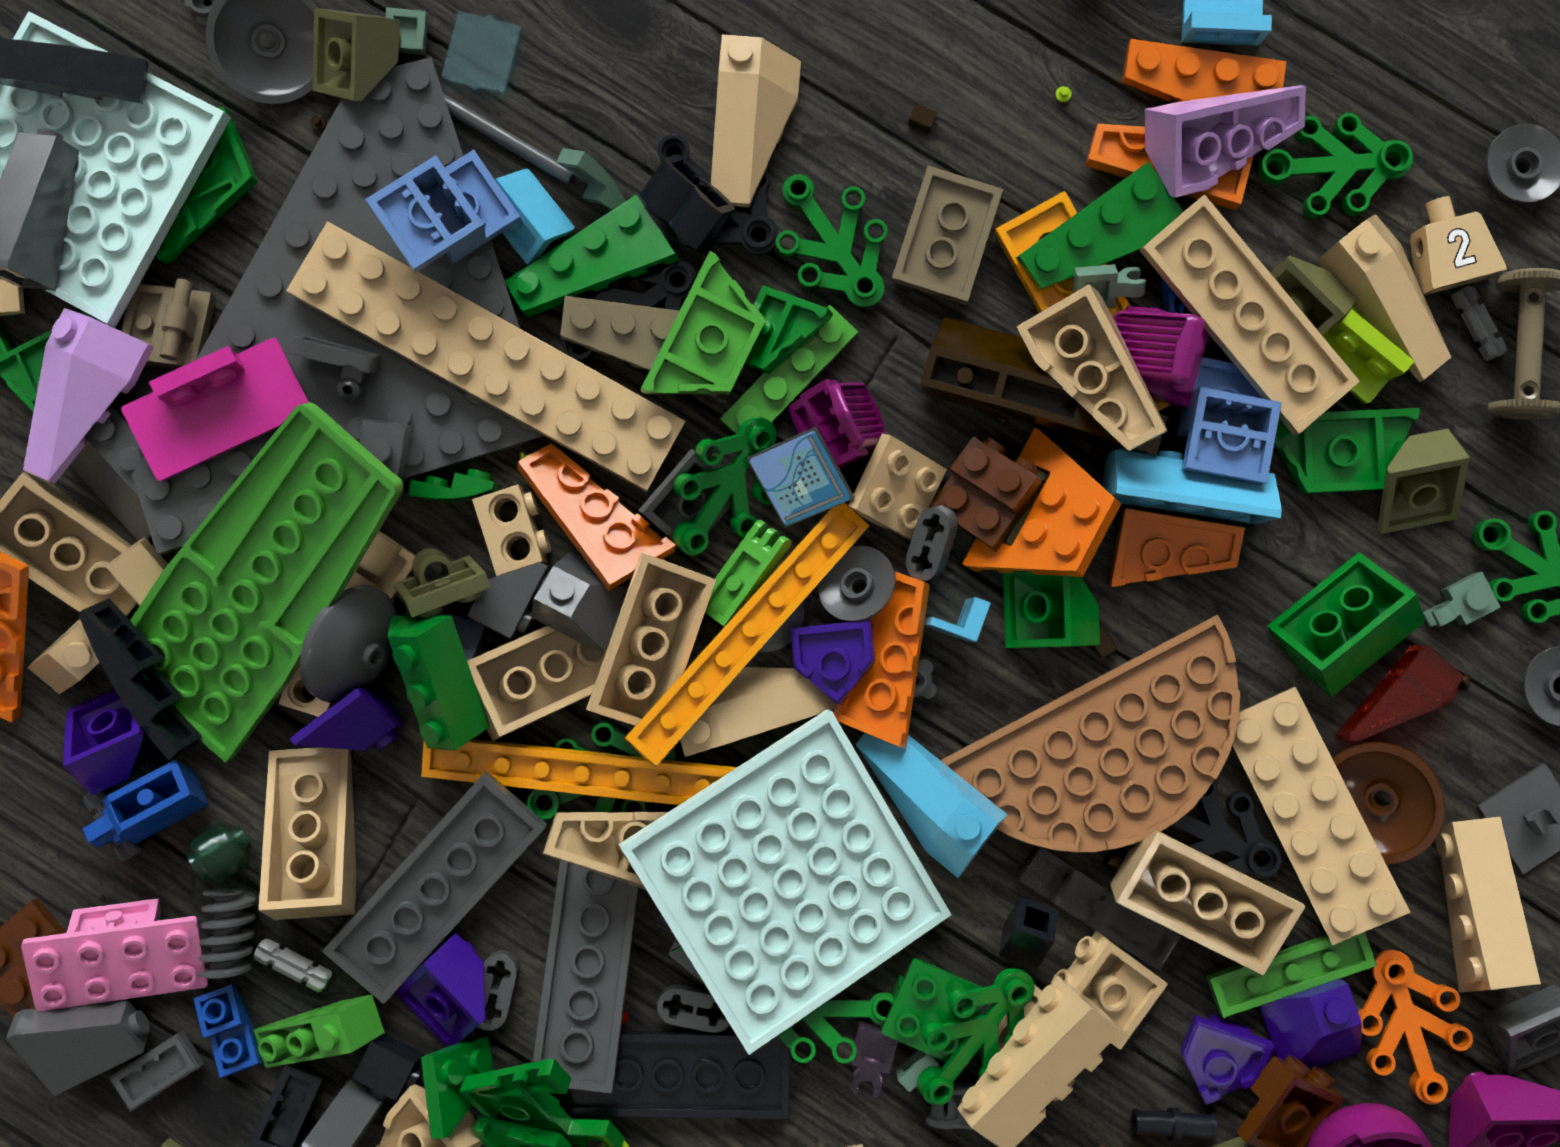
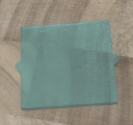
M458 11L442 78L469 85L472 90H477L479 87L506 94L522 27L495 20L493 15L490 14L482 17Z

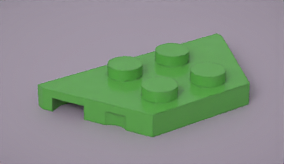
M710 251L641 387V392L645 394L731 393L766 320L756 306L751 304L745 297V292L737 281L732 280L720 264V259L715 253Z

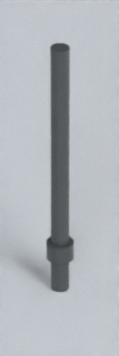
M444 94L450 116L561 182L570 185L575 175L556 162L557 160Z

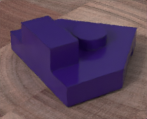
M872 620L790 628L794 669L823 691L837 705L842 703L876 661Z
M1210 1014L1209 1019L1194 1015L1180 1052L1205 1104L1208 1105L1221 1100V1096L1241 1087L1244 1090L1252 1087L1260 1076L1262 1069L1268 1065L1275 1047L1272 1041L1252 1035L1249 1027Z

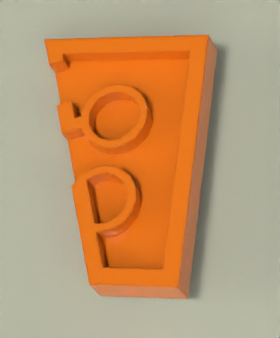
M1123 507L1108 585L1116 587L1127 583L1154 581L1177 575H1191L1236 568L1238 566L1245 528Z

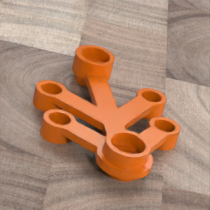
M1394 949L1384 950L1374 958L1377 966L1371 968V973L1376 983L1363 1009L1358 1011L1362 1022V1033L1367 1036H1375L1381 1032L1383 1021L1379 1014L1390 995L1392 996L1395 1009L1376 1047L1368 1052L1366 1056L1367 1065L1379 1075L1386 1076L1391 1074L1396 1066L1393 1053L1404 1033L1416 1070L1409 1080L1410 1090L1422 1102L1430 1105L1438 1104L1445 1099L1448 1085L1445 1078L1434 1071L1420 1026L1443 1038L1448 1046L1457 1051L1469 1049L1473 1043V1035L1466 1027L1458 1023L1450 1024L1415 1006L1412 1003L1408 988L1430 997L1433 1005L1445 1012H1451L1458 1008L1460 995L1455 989L1445 984L1437 985L1414 973L1413 964L1404 953ZM1397 964L1399 972L1396 977L1390 978L1389 969L1392 965ZM1448 991L1450 993V1000L1446 1004H1441L1440 996ZM1367 1016H1373V1025L1370 1028L1364 1029L1363 1020ZM1457 1031H1462V1040L1459 1043H1454L1453 1035ZM1381 1055H1385V1065L1377 1068L1375 1064L1376 1059ZM1436 1082L1437 1088L1435 1092L1428 1095V1085Z

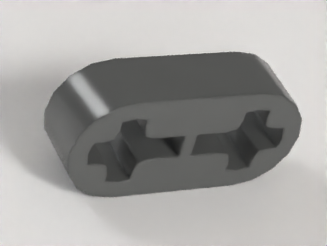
M937 506L925 509L917 519L905 562L907 571L915 579L925 581L938 577L943 573L947 565L958 529L957 516L948 507ZM940 516L939 523L944 526V530L935 533L936 526L931 524V519ZM928 554V561L933 563L931 568L924 570V563L919 558Z
M499 950L492 953L484 961L485 1006L491 1000L492 994L497 995L495 1009L500 1010L501 1014H496L490 1020L487 1018V1011H485V1020L478 1026L483 1030L492 1031L498 1029L505 1023L511 1012L520 973V964L513 953ZM501 960L505 962L504 967L510 971V974H506L502 978L500 986L494 985L496 972L490 970V966H495Z
M673 984L666 987L660 994L657 1002V1011L660 1018L668 1024L710 1033H719L730 1025L723 1015L719 1016L717 1022L710 1021L709 1013L697 1011L698 1007L711 1009L713 1003H716L709 990ZM673 995L681 996L682 1004L694 1007L693 1010L680 1008L678 1014L670 1013L671 1006L665 1004V1001H671Z

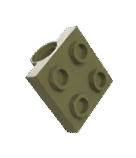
M434 548L423 549L414 557L412 563L414 576L393 583L398 598L410 616L415 617L419 615L420 618L436 615L443 610L442 606L457 600L459 603L473 601L482 595L481 591L491 588L486 572L470 555L451 562L443 552ZM432 562H442L443 568L438 576L433 578L425 577L424 572L429 564Z

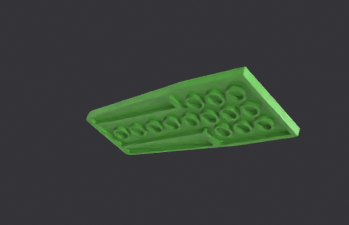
M312 402L304 403L294 408L162 571L130 620L165 657L156 668L184 697L175 708L202 735L199 740L225 763L237 755L295 675L300 666L302 646L312 622L323 607H329L342 595L403 491V482L398 476Z

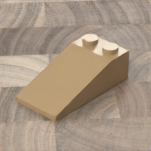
M27 471L23 472L0 499V552L28 564L29 579L79 612L110 598L125 616L130 613L137 602L106 567L114 558L132 545L49 481Z
M545 626L468 660L467 662L489 724L487 731L491 740L495 741L590 696L607 649L604 654H601L561 632Z
M316 747L269 751L259 911L274 920L355 915L357 870L351 750Z

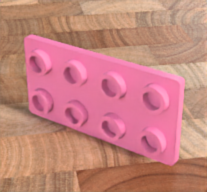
M159 898L73 910L67 933L27 938L22 942V954L36 1011L41 1012L207 987L208 978L198 976V972L207 969L206 963L199 961V956L204 955L203 946L199 944L201 935L197 917L189 916L160 920L161 907Z

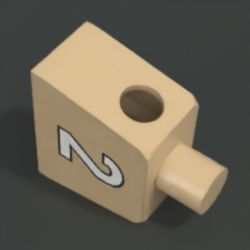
M1450 196L1437 198L1425 204L1430 224L1421 227L1412 233L1410 237L1413 272L1424 296L1486 280L1507 270L1493 237L1479 212L1456 217Z

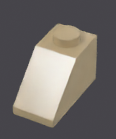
M79 619L27 668L54 691L61 694L79 682L100 662Z

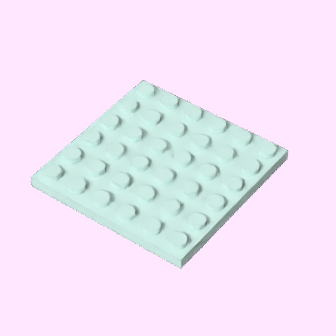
M29 11L13 38L15 40L52 43L105 51ZM150 73L147 75L143 104L103 96V100L64 92L63 96L60 97L0 84V178L18 133L36 134L38 129L54 131L63 136V141L79 150L56 291H45L116 328L231 117L224 111Z
M828 709L618 844L749 1055L952 915L833 712Z

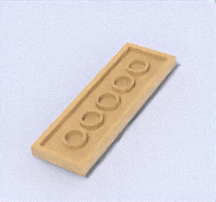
M1206 195L1200 197L1139 250L1189 311L1204 319V329L1263 399L1282 402L1279 419L1293 435L1300 434L1360 382Z
M1292 687L1239 711V719L1232 746L1331 944H1337L1411 913L1296 687Z

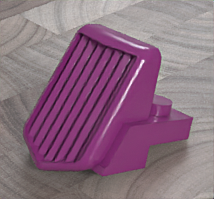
M1127 306L1126 310L1116 313L1113 319L1151 397L1178 408L1189 407L1191 394L1209 335L1204 329V319L1194 314L1171 313L1159 308Z
M826 379L799 395V400L787 406L798 434L817 426L840 470L868 455V451L875 449L882 433L887 434L879 408L867 387L861 382H837V380Z

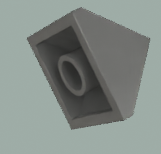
M691 449L639 511L673 540V532L676 526L686 520L695 521L716 488L714 486L701 490L700 495L696 499L685 500L674 491L675 479L683 473L693 475L714 468L699 461L696 457V451ZM691 481L685 484L684 493L690 490L692 486ZM731 496L725 503L724 507L718 514L717 518L715 519L707 533L710 532V530L716 525V523L732 506ZM697 535L692 538L691 545L696 541Z
M1555 985L1549 986L1480 1016L1507 1075L1514 1074L1560 1054V987Z

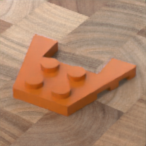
M1034 428L1019 457L1029 461L1038 470L1049 474V477L1012 546L1002 543L995 552L975 539L962 564L975 572H982L985 569L997 570L999 573L1026 571L1033 572L1035 575L1083 577L1121 503L1044 433Z

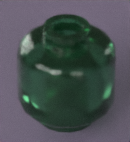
M219 822L191 840V852L186 856L203 882L210 879L215 883H221L249 864V855L246 850L253 845L240 826L232 829L225 822Z

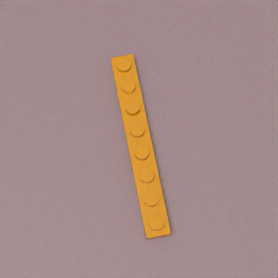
M846 503L831 508L626 735L624 740L654 767L657 766L870 525L849 508Z
M472 739L456 751L429 749L424 741L421 777L475 783L487 771L503 786L680 805L737 767L662 759L654 767L644 757Z

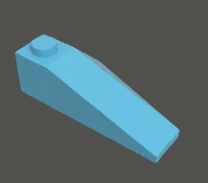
M864 733L856 743L859 751L924 850L959 878L1008 814L909 735L906 749Z

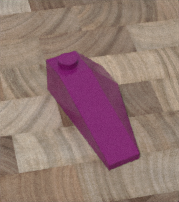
M1475 1072L1467 1075L1462 1080L1463 1083L1451 1095L1449 1147H1545L1560 1140V1090L1509 1075H1487L1485 1072Z

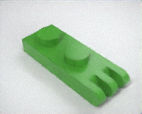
M756 521L716 576V582L705 613L722 626H725L768 579L790 548L791 540L786 536L780 537V533L774 528L768 529V524L764 521Z

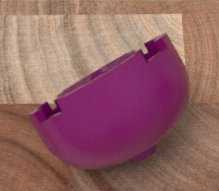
M1377 1103L1353 1104L1333 1112L1316 1127L1307 1144V1147H1433L1421 1128L1409 1116L1393 1107Z

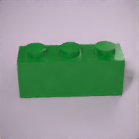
M1358 552L1267 625V628L1303 674L1329 696L1333 697L1421 626L1425 619L1417 594Z
M396 615L390 618L388 639L393 650V659L399 667L407 690V698L413 706L420 726L421 737L429 749L456 751L488 729L489 724L452 615H433L427 618H420L419 615L415 617Z

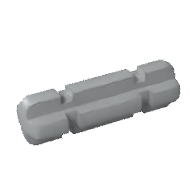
M270 939L262 940L257 946L253 955L256 961L266 966L268 963L272 964L273 970L299 983L302 981L307 982L306 986L316 992H322L331 980V970L321 965L314 967L313 961L286 947L284 950L279 949L280 944Z

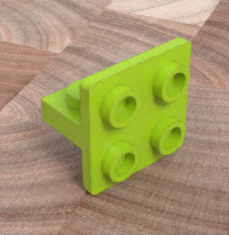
M1354 304L1341 320L1322 335L1359 379L1360 382L1349 392L1363 404L1370 403L1389 380L1404 374L1415 362L1375 329Z

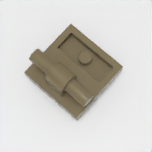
M177 279L175 288L139 284L126 308L121 331L154 347L145 366L178 369L197 359L208 339L216 298L211 292L192 290L193 283L185 279Z

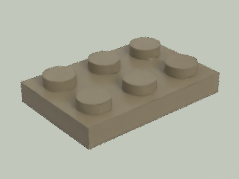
M927 166L891 282L966 305L1003 189Z

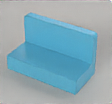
M1183 0L1181 43L1260 46L1271 32L1272 15H1263V0Z
M523 169L495 179L520 215L521 220L502 232V234L527 265L539 259L552 241L570 235L575 229L572 222L529 169Z
M977 597L966 599L956 625L935 617L925 618L924 626L966 642H977L991 603Z

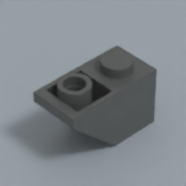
M539 562L488 579L491 588L481 591L482 595L475 600L467 616L509 638H517L520 633L525 635L534 621L531 618L534 597L552 567Z

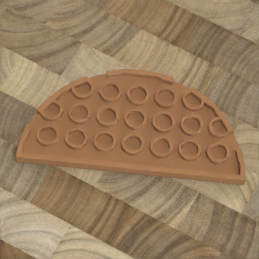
M1216 615L940 761L1008 814L996 830L1011 838L1029 845L1064 852H1097L1117 849L1140 842L1155 830L1163 831L1188 813L1206 793L1213 781L1217 779L1229 756L1239 719L1240 690H1238L1235 653L1228 633L1221 619Z

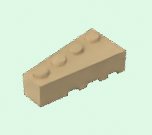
M1501 817L1457 821L1443 825L1436 837V847L1442 861L1459 993L1541 984Z
M1057 975L1053 982L1042 990L1038 1002L1026 1018L1020 1020L1015 1026L1013 1035L1002 1050L991 1058L986 1071L977 1083L966 1091L962 1103L957 1109L973 1130L998 1147H1016L1046 1117L1045 1107L1051 1101H1063L1073 1091L1071 1081L1084 1068L1092 1072L1103 1061L1100 1053L1111 1042L1118 1046L1129 1035L1093 1001Z

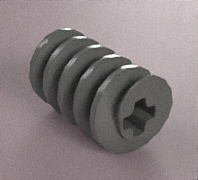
M210 889L202 891V895L213 898L214 903L201 907V911L213 915V919L200 925V928L212 931V936L200 939L199 944L210 947L211 952L199 956V961L210 964V969L198 972V976L210 979L230 978L249 972L252 969V961L243 957L253 952V945L245 942V940L251 939L254 936V929L245 924L255 920V914L244 908L253 906L256 903L255 896L235 889Z

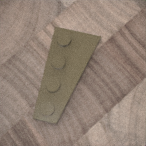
M565 296L560 338L602 355L611 356L630 363L631 366L641 370L650 371L679 311ZM707 394V395L712 396V397H714V398H715V396H716V394Z

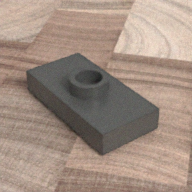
M182 1030L109 1078L131 1112L204 1065V1062L185 1031Z

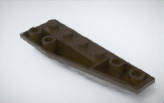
M944 317L931 345L920 382L922 394L1125 448L1080 403L1072 398L1061 385L1035 363L1022 337ZM1159 412L1164 424L1166 425L1168 416ZM1163 434L1133 449V451L1157 456Z

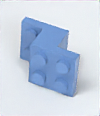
M475 150L470 151L446 167L443 166L435 155L365 199L368 207L414 273L445 254L448 255L454 264L521 221L520 215Z
M1202 357L1189 407L1182 408L1177 436L1187 438L1182 469L1257 484L1267 483L1282 402L1263 399L1234 363Z

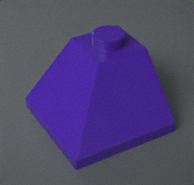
M378 686L362 687L353 690L289 739L297 746L361 751L377 747L381 751L400 737L396 731L406 725V723Z
M115 689L66 711L63 767L91 795L114 787L129 779L144 738V731Z
M455 933L395 993L444 1046L449 1047L459 1043L485 1020L484 962L477 956L475 948Z
M1341 979L1258 1006L1269 1040L1272 1041L1275 1047L1273 1052L1277 1058L1285 1060L1290 1054L1303 1062L1309 1069H1312L1313 1066L1319 1067L1361 1053L1362 1022L1349 984Z

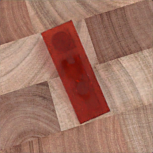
M1411 645L1337 731L1335 736L1343 741L1357 742L1437 709L1440 706H1445L1457 695L1459 691L1457 686L1464 679V676L1428 645Z

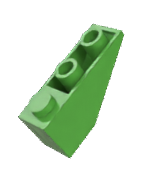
M372 994L342 1000L253 1030L265 1068L352 1053L385 1033Z

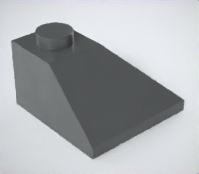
M569 551L552 567L534 597L531 618L604 654L612 637L631 581L627 580L608 591L582 556Z

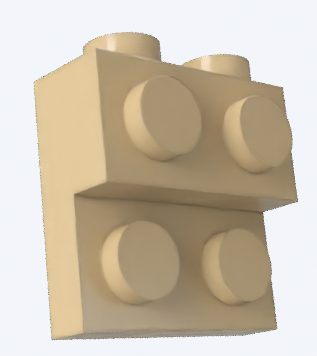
M1096 930L1092 937L1085 936L1078 942L1075 948L1076 959L1068 970H1059L1054 975L1051 983L1058 975L1093 1001L1129 1036L1118 1046L1111 1042V1044L1121 1050L1168 983Z

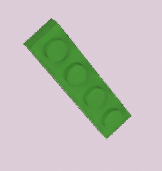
M831 305L827 307L833 313L831 320L770 374L763 373L720 418L721 422L734 434L738 433V429L744 421L754 417H763L774 423L787 409V406L791 405L858 335V331ZM762 432L758 434L756 440L761 436Z
M1363 932L1334 945L1331 944L1328 936L1324 935L1280 950L1264 976L1239 964L1206 975L1218 1013L1225 1018L1377 965L1366 933Z

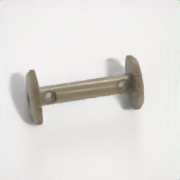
M1527 268L1505 272L1495 280V287L1506 292L1520 293L1514 399L1490 402L1488 404V411L1496 417L1517 420L1557 417L1560 415V402L1546 399L1541 400L1540 388L1546 292L1560 291V270ZM1534 295L1536 302H1531L1528 296ZM1524 388L1531 390L1530 396L1523 393Z

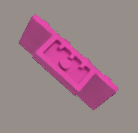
M271 338L238 354L229 346H226L151 380L149 384L153 392L122 406L121 411L155 478L163 482L279 428L296 406L308 403L309 401L279 341L276 338Z

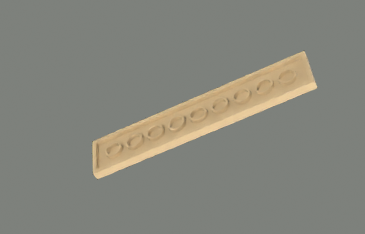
M328 221L286 290L290 296L645 492L649 489L685 423V420L419 272L414 273L411 267Z

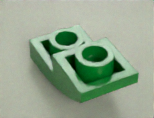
M468 469L467 475L454 474L451 488H448L449 480L426 475L424 482L411 480L408 495L417 499L434 502H466L499 491L501 485L491 481L492 474Z

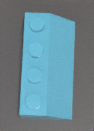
M1119 447V450L1114 449L1106 454L1102 487L1123 505L1255 525L1281 518L1282 508L1274 473H1269L1267 483L1257 484L1183 470V454L1174 451H1159L1158 456H1152Z

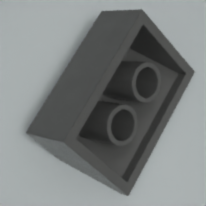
M111 403L107 408L111 415L103 424L96 421L84 436L86 439L85 447L69 466L138 541L145 537L152 544L153 541L131 476L143 452L121 411L122 407Z

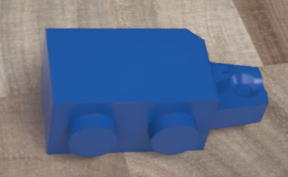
M175 759L107 795L103 801L106 807L102 811L103 817L84 827L83 831L90 845L93 844L95 847H101L112 841L117 844L125 841L137 844L208 806L209 803L195 771Z

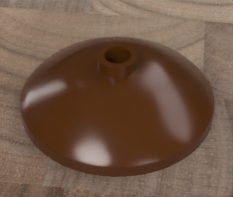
M1368 742L1349 747L1333 758L1386 864L1408 861L1423 853L1434 842L1445 818V797L1437 776L1419 756L1398 745L1384 742ZM1377 792H1387L1391 797V802H1380L1377 799Z

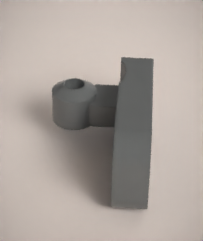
M304 335L294 336L291 347V354L342 366L340 376L342 380L337 385V393L340 398L346 401H352L362 394L363 386L361 382L364 379L365 372L373 373L377 371L380 354ZM347 385L352 387V393L348 391Z

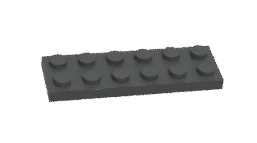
M485 771L322 952L384 1004L539 836L547 824L492 775Z
M560 860L533 1062L555 1059L571 1077L569 1089L612 1094L615 1084L639 888Z

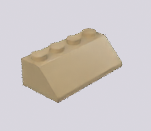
M640 553L586 710L634 726L644 717L685 671L716 579L649 554Z
M1157 830L1128 851L1110 882L1116 903L1263 976L1305 909L1303 903Z

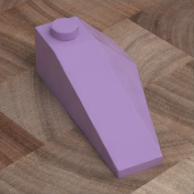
M1299 85L1196 99L1145 109V151L1169 195L1179 197L1208 190L1219 183V177L1232 169L1239 170L1247 165V159L1263 149L1270 150L1305 127L1306 86Z
M64 308L59 319L54 323L52 333L45 346L23 470L55 484L85 447L86 439L84 436L96 421L103 424L111 415L107 408L120 392L128 394L136 384L154 347L92 317Z

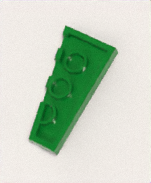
M1148 161L1016 257V260L1039 291L1074 277V268L1101 266L1140 250L1182 214L1183 210L1174 197L1169 195L1162 180Z
M636 194L505 280V284L522 312L527 317H531L564 304L565 296L575 297L591 289L597 292L610 287L609 283L628 275L634 278L647 273V268L663 262L668 265L679 261V259Z

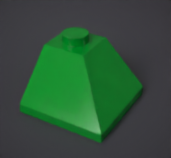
M1026 571L1003 573L1006 648L1100 645L1099 605L1082 577L1035 575L1033 572Z

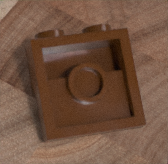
M972 437L949 468L953 474L930 504V507L945 506L951 509L957 516L960 529L996 552L1040 493L1043 486L1038 476H1036L1038 469L1022 457H1018L1015 462L1003 455L1006 452L1005 448L990 437H986L983 442Z
M38 898L28 902L0 927V1004L12 1018H14L15 1013L21 1010L35 1008L21 949L23 940L67 933Z
M1290 1054L1285 1060L1274 1056L1269 1064L1262 1069L1260 1076L1250 1088L1260 1100L1248 1112L1245 1121L1237 1130V1133L1247 1144L1255 1147H1307L1308 1141L1316 1127L1327 1116L1337 1111L1345 1098L1332 1087L1335 1083L1334 1079L1319 1067L1313 1066L1310 1070L1303 1062Z

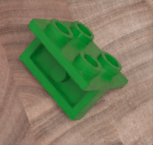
M913 958L905 977L898 975L892 988L894 1001L882 1026V1033L947 1062L966 1037L950 1040L949 1045L944 1050L935 1052L923 1041L922 1030L930 1022L937 1021L942 1024L964 1019L957 1017L949 1008V995L959 988L968 991L982 987L923 960ZM967 999L961 1000L957 1008L964 1006ZM984 1005L976 1006L975 1012L970 1017L980 1015ZM941 1032L934 1034L931 1041L938 1039Z

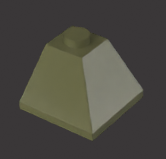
M314 8L312 91L352 101H362L398 63V52L401 46L400 20L376 15Z
M1290 255L1271 272V275L1321 335L1341 320L1357 300L1330 271Z
M1449 429L1409 436L1386 468L1377 526L1380 534L1458 519L1470 457Z

